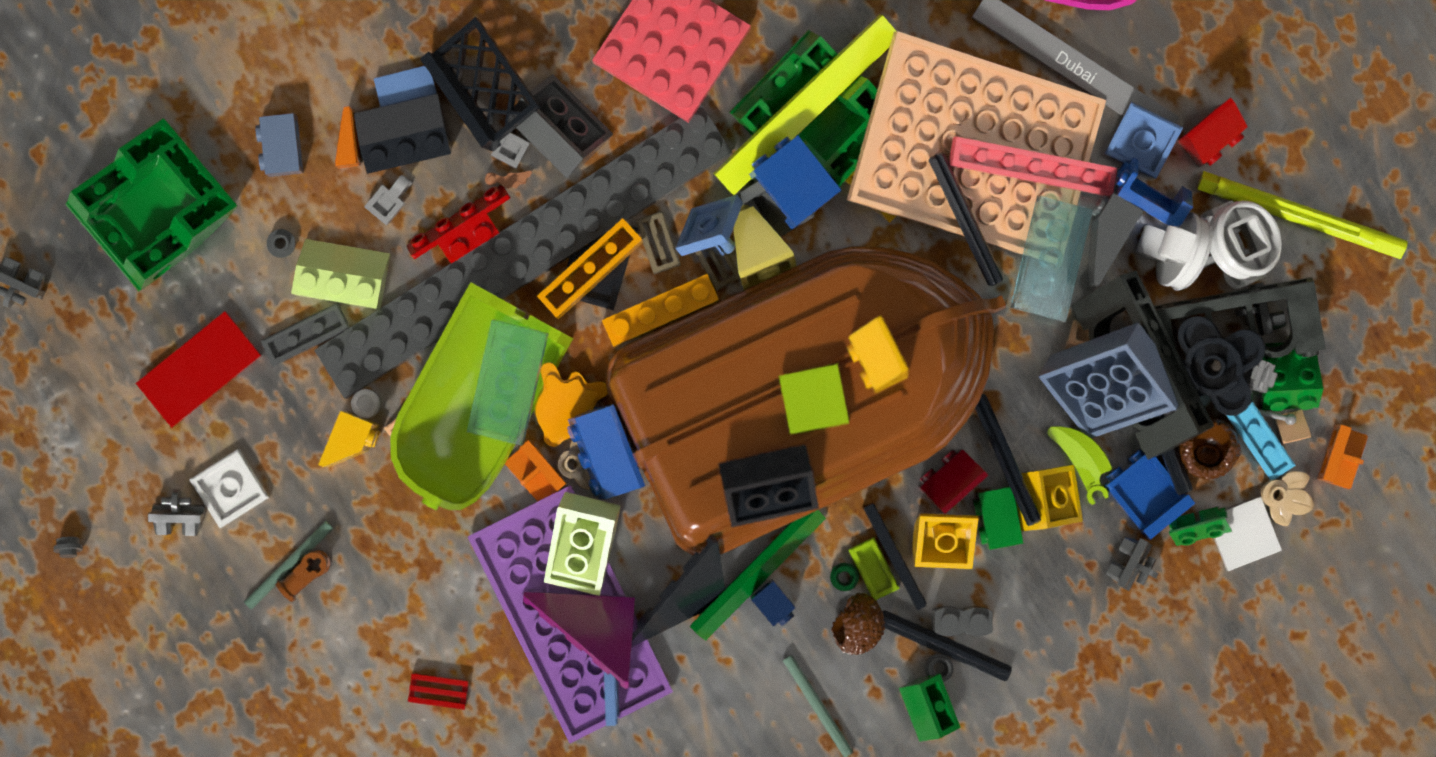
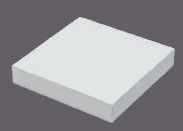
M237 449L190 479V482L219 528H223L270 498L240 449Z
M1261 497L1226 509L1228 515L1226 520L1232 532L1225 533L1221 537L1214 538L1227 571L1282 551Z

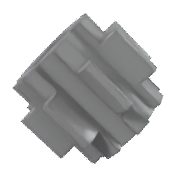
M1262 360L1257 366L1244 373L1252 390L1267 393L1268 388L1274 386L1277 373H1274L1275 365Z

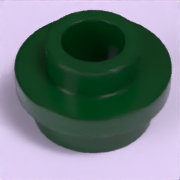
M839 563L832 569L830 580L837 590L850 591L857 585L859 574L852 564ZM843 571L848 572L850 575V579L847 582L839 580V574Z

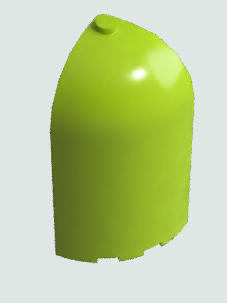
M471 282L399 411L390 436L391 460L398 477L412 491L423 497V504L434 510H437L439 506L448 510H462L475 503L490 488L535 410V403L543 386L540 366L545 362H551L558 368L573 340L570 336L529 315L528 319H525L526 313Z

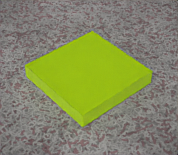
M837 364L779 376L791 435L849 424Z

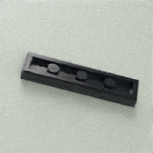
M870 503L862 509L915 609L918 611L926 607L927 603L875 504Z

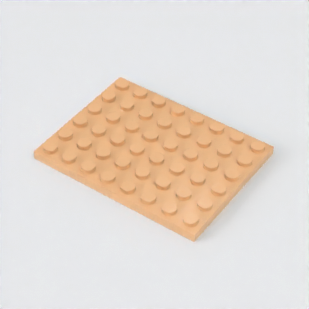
M896 31L893 33L847 200L964 236L929 163L930 157L938 153H944L949 162L953 137H962L1089 162L1106 100ZM950 166L987 244L1050 264L1061 265L1081 191Z

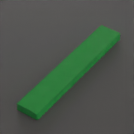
M817 510L791 522L690 625V628L706 641L813 533L826 517Z

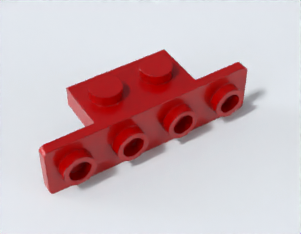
M499 185L498 187L489 188L481 198L464 204L459 209V212L449 218H442L426 233L415 235L410 240V243L406 245L412 258L416 259L439 245L452 264L499 234L487 213L511 198L505 187Z

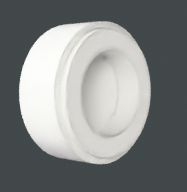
M362 389L352 397L351 407L359 417L370 418L379 412L381 400L376 392Z

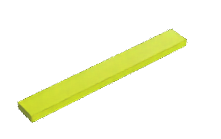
M879 14L713 173L731 194L735 195L752 179L749 174L754 170L752 164L764 154L770 158L777 152L774 146L787 136L790 140L794 139L890 47L893 33L896 32L893 26L883 15Z

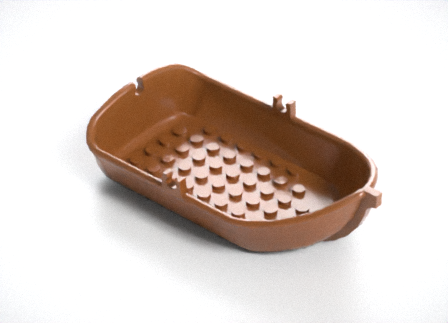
M851 246L832 250L625 345L609 361L606 373L607 393L634 448L635 453L633 456L636 463L644 472L675 542L682 550L691 555H694L695 552L700 554L708 544L707 538L710 535H714L718 541L721 555L823 507H831L842 499L853 497L856 492L921 463L944 448L965 425L980 401L989 378L993 354L994 323L992 314L1005 309L1006 303L1002 295L993 299H983L960 278L937 263L909 252L884 247ZM881 316L908 369V378L875 393L873 387L866 388L860 376L864 369L859 360L853 362L846 346L851 344L849 341L850 335ZM837 364L849 424L791 435L779 376ZM806 444L813 471L819 509L731 527L718 463Z

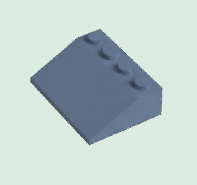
M1139 323L1050 355L1038 376L1081 432L1091 438L1176 410L1179 406L1156 345Z

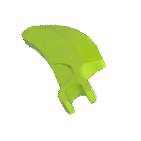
M1051 426L1047 431L1048 436L1064 450L1077 469L1088 492L1087 499L1092 505L1096 503L1093 497V492L1096 490L1101 491L1105 499L1108 498L1109 491L1101 484V475L1111 471L1113 467L1100 445L1090 436L1074 428Z

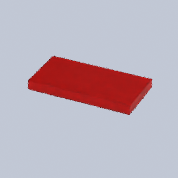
M224 311L135 384L169 426L174 428L262 357V355L231 316Z

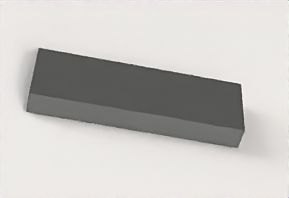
M335 303L260 342L272 366L275 367L336 337L349 329L350 325L339 303Z

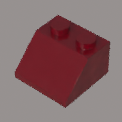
M952 449L941 459L943 465L938 470L934 471L931 468L919 479L922 484L918 488L940 513L946 514L988 476L963 449H960L958 452Z

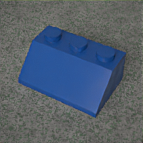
M614 405L599 406L568 419L570 424L567 427L569 436L573 442H577L580 450L578 459L583 469H587L591 479L588 480V484L594 496H598V499H609L645 486Z

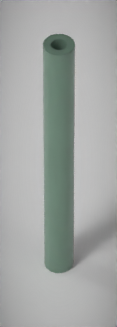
M325 520L244 603L252 610L276 586L275 583L278 580L281 581L305 555L313 550L334 529L331 524Z
M793 655L786 657L782 661L842 756L847 757L851 755L854 751Z

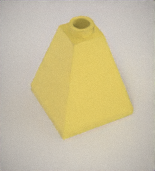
M743 205L733 229L738 273L742 287L746 290L797 265L793 251L754 206Z

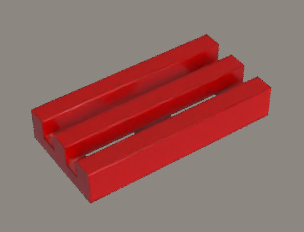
M411 673V684L407 702L465 710L469 680ZM417 680L462 686V691L417 685ZM423 692L459 697L461 699L460 702L418 697L415 696V693Z

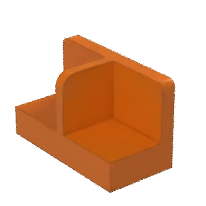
M1342 424L1334 425L1317 479L1345 489H1351L1358 466L1364 463L1361 457L1368 436L1351 430V427Z
M531 440L525 442L505 463L520 481V484L530 492L537 502L558 492L567 484Z

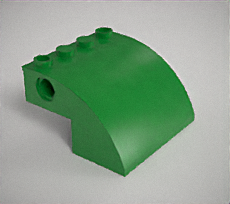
M807 30L729 113L753 135L819 73L837 53L820 35ZM859 76L797 135L838 187L856 169L878 90L867 78Z
M164 118L120 147L114 162L70 191L65 204L138 292L157 280L200 246L227 220L238 206Z

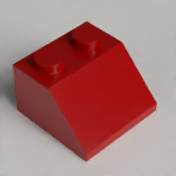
M1230 97L1182 136L1178 143L1199 167L1205 163L1211 166L1223 156L1220 150L1227 144L1232 148L1245 137L1242 132L1248 126L1236 103Z

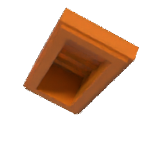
M350 106L344 107L342 112L335 166L339 169L357 167L361 164L354 118L355 110Z

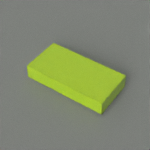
M874 537L848 549L874 600H878L900 589Z

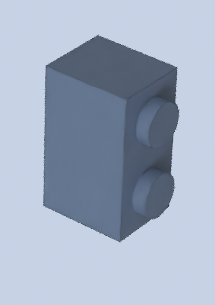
M294 113L259 117L260 125H256L255 130L257 141L262 142L263 153H259L258 156L260 170H265V174L269 177L304 173L298 117Z

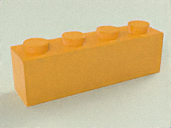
M622 218L537 297L557 319H560L643 243L642 238Z
M705 274L605 318L602 322L615 348L718 303L719 299L708 274Z

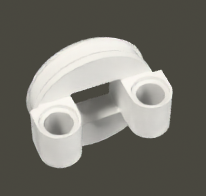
M1231 200L1201 215L1200 218H1206L1212 227L1213 239L1210 252L1216 264L1224 271L1225 280L1230 287L1239 289L1266 277V273L1276 266L1282 249L1281 234L1274 218L1262 206L1251 201L1233 202ZM1243 223L1246 224L1258 250L1247 257L1244 256L1232 230Z
M1189 212L1179 228L1167 226L1166 231L1145 225L1135 253L1157 261L1156 278L1159 284L1166 287L1171 286L1176 291L1185 289L1197 279L1205 266L1212 245V227L1206 218H1199L1198 215Z

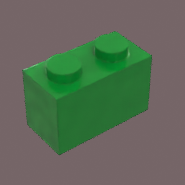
M1010 486L976 493L977 499L972 501L975 516L981 517L982 527L978 528L981 545L986 544L988 550L1024 544L1015 497Z
M940 674L920 677L899 688L919 742L940 739L961 728Z

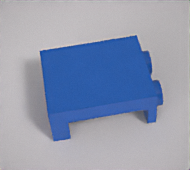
M788 136L774 146L777 151L770 158L764 154L752 164L754 170L749 174L752 179L755 177L785 214L787 219L784 221L791 229L841 191L799 136L792 140Z
M1134 157L1129 163L1124 162L1116 174L1118 177L1116 182L1118 185V196L1168 226L1179 228L1193 208L1192 191L1184 186L1180 188L1174 199H1171L1136 178L1138 176V159Z
M1139 449L1128 458L1131 462L1124 469L1118 466L1106 476L1109 481L1104 486L1145 538L1152 539L1192 507L1195 502L1189 494L1178 495L1169 473L1156 457L1148 460L1142 449Z

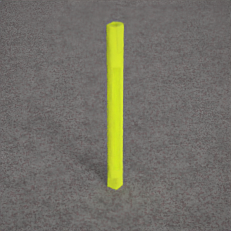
M1203 171L1198 181V190L1230 201L1233 200V202H1254L1266 209L1271 215L1398 259L1402 258L1407 248V240Z

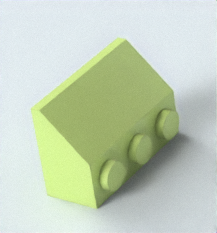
M305 239L296 264L291 294L378 310L382 305L391 254Z

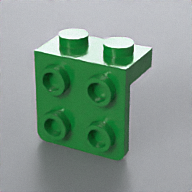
M1265 343V345L1268 347H1277L1283 344ZM1293 349L1289 354L1280 358L1264 356L1263 361L1276 366L1274 373H1277L1274 386L1272 388L1269 387L1267 393L1261 394V410L1282 411L1284 409L1309 410L1319 408L1324 387L1317 355L1302 357V354H1296Z

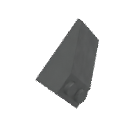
M1115 193L1107 198L1099 199L1091 212L1095 217L1091 222L1086 285L1090 289L1100 285L1143 213V210Z

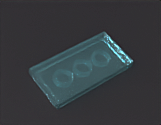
M1037 196L1010 308L1066 322L1093 210L1044 196Z
M494 319L491 320L467 432L520 446L524 444L549 333Z

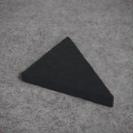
M710 535L707 538L708 544L701 553L695 552L684 565L683 570L685 572L677 581L672 580L660 594L661 600L655 608L649 607L636 623L638 628L632 634V647L702 613L725 590L719 545L714 535Z

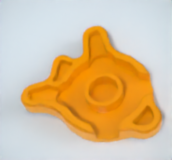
M545 362L540 366L543 386L535 403V416L543 431L544 442L548 446L556 447L564 440L570 438L567 427L570 426L568 419L593 409L598 400L607 395V387L601 381L587 383L577 371L571 372L568 379L563 380L556 366L551 362Z

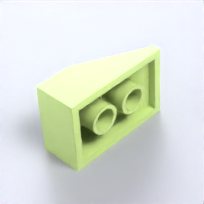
M568 492L564 493L557 509L544 578L545 583L600 596L621 505Z

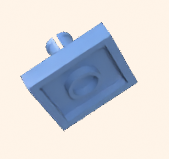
M738 195L691 209L676 245V250L681 256L714 246L721 255H725V253L730 254L735 249V242L732 241L730 235L743 204Z

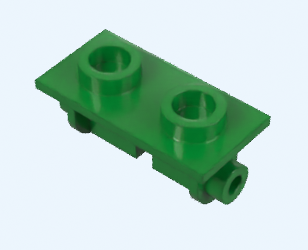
M1216 506L1199 511L1201 521L1197 522L1194 513L1179 516L1169 524V534L1176 546L1191 545L1198 540L1218 538L1225 533L1232 532L1226 520L1228 518L1226 508Z

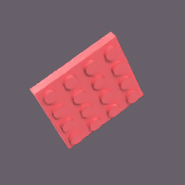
M632 0L592 61L595 65L689 123L749 33L751 26L710 0Z

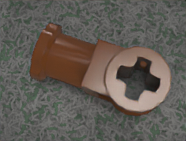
M314 550L303 557L301 564L283 581L278 580L275 583L276 587L286 599L294 602L296 595L303 588L329 570L331 565L330 557L322 550ZM311 558L313 560L317 558L321 560L319 564L321 570L319 568L314 570L311 568L313 563Z

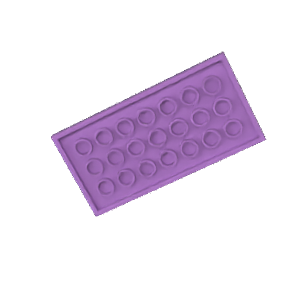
M570 485L468 536V539L569 743H572L606 726L604 671L593 662L592 657L585 651H580L565 638L564 633L557 627L553 628L539 616V612L531 605H526L523 601L524 592L594 595L544 582L558 506L565 492L575 494ZM608 561L600 596L626 597ZM635 613L633 621V632L638 628V625L636 624L638 622V619ZM648 639L631 647L628 688H623L618 681L619 719L673 692Z

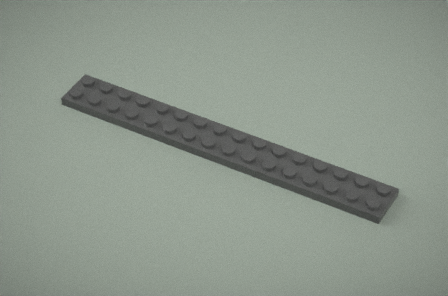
M701 104L689 123L679 118L314 351L344 399H348L356 392L436 343L440 339L470 282L503 300L605 235L622 218L628 221L733 153Z

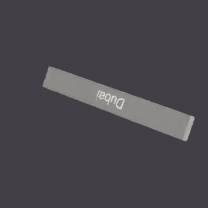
M983 0L972 16V19L1084 92L1105 99V105L1121 116H1124L1132 101L1174 123H1177L1180 118L1000 0Z

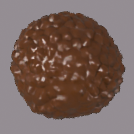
M1216 418L1211 419L1215 427L1179 445L1182 463L1188 469V472L1194 477L1208 481L1225 476L1233 468V465L1241 455V444L1239 443L1238 434L1234 432V428L1230 427V424Z
M858 592L847 600L846 608L837 615L831 627L835 643L843 653L850 655L864 654L873 649L884 635V614L877 600H874L872 596H868L866 593Z

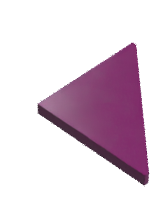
M524 592L523 601L526 605H531L539 612V616L553 628L557 627L564 633L565 638L580 651H585L593 658V662L607 674L614 676L623 688H628L635 597Z

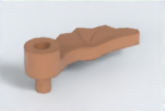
M532 171L508 173L506 176L488 173L484 180L489 186H493L498 182L506 189L511 187L517 189L519 185L526 184V179L531 176Z

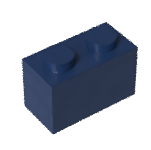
M773 579L750 597L773 627L777 623L782 627L795 616L792 612L796 608L795 605Z

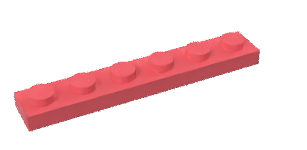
M953 137L949 165L952 167L1103 196L1113 194L1117 168L962 137Z

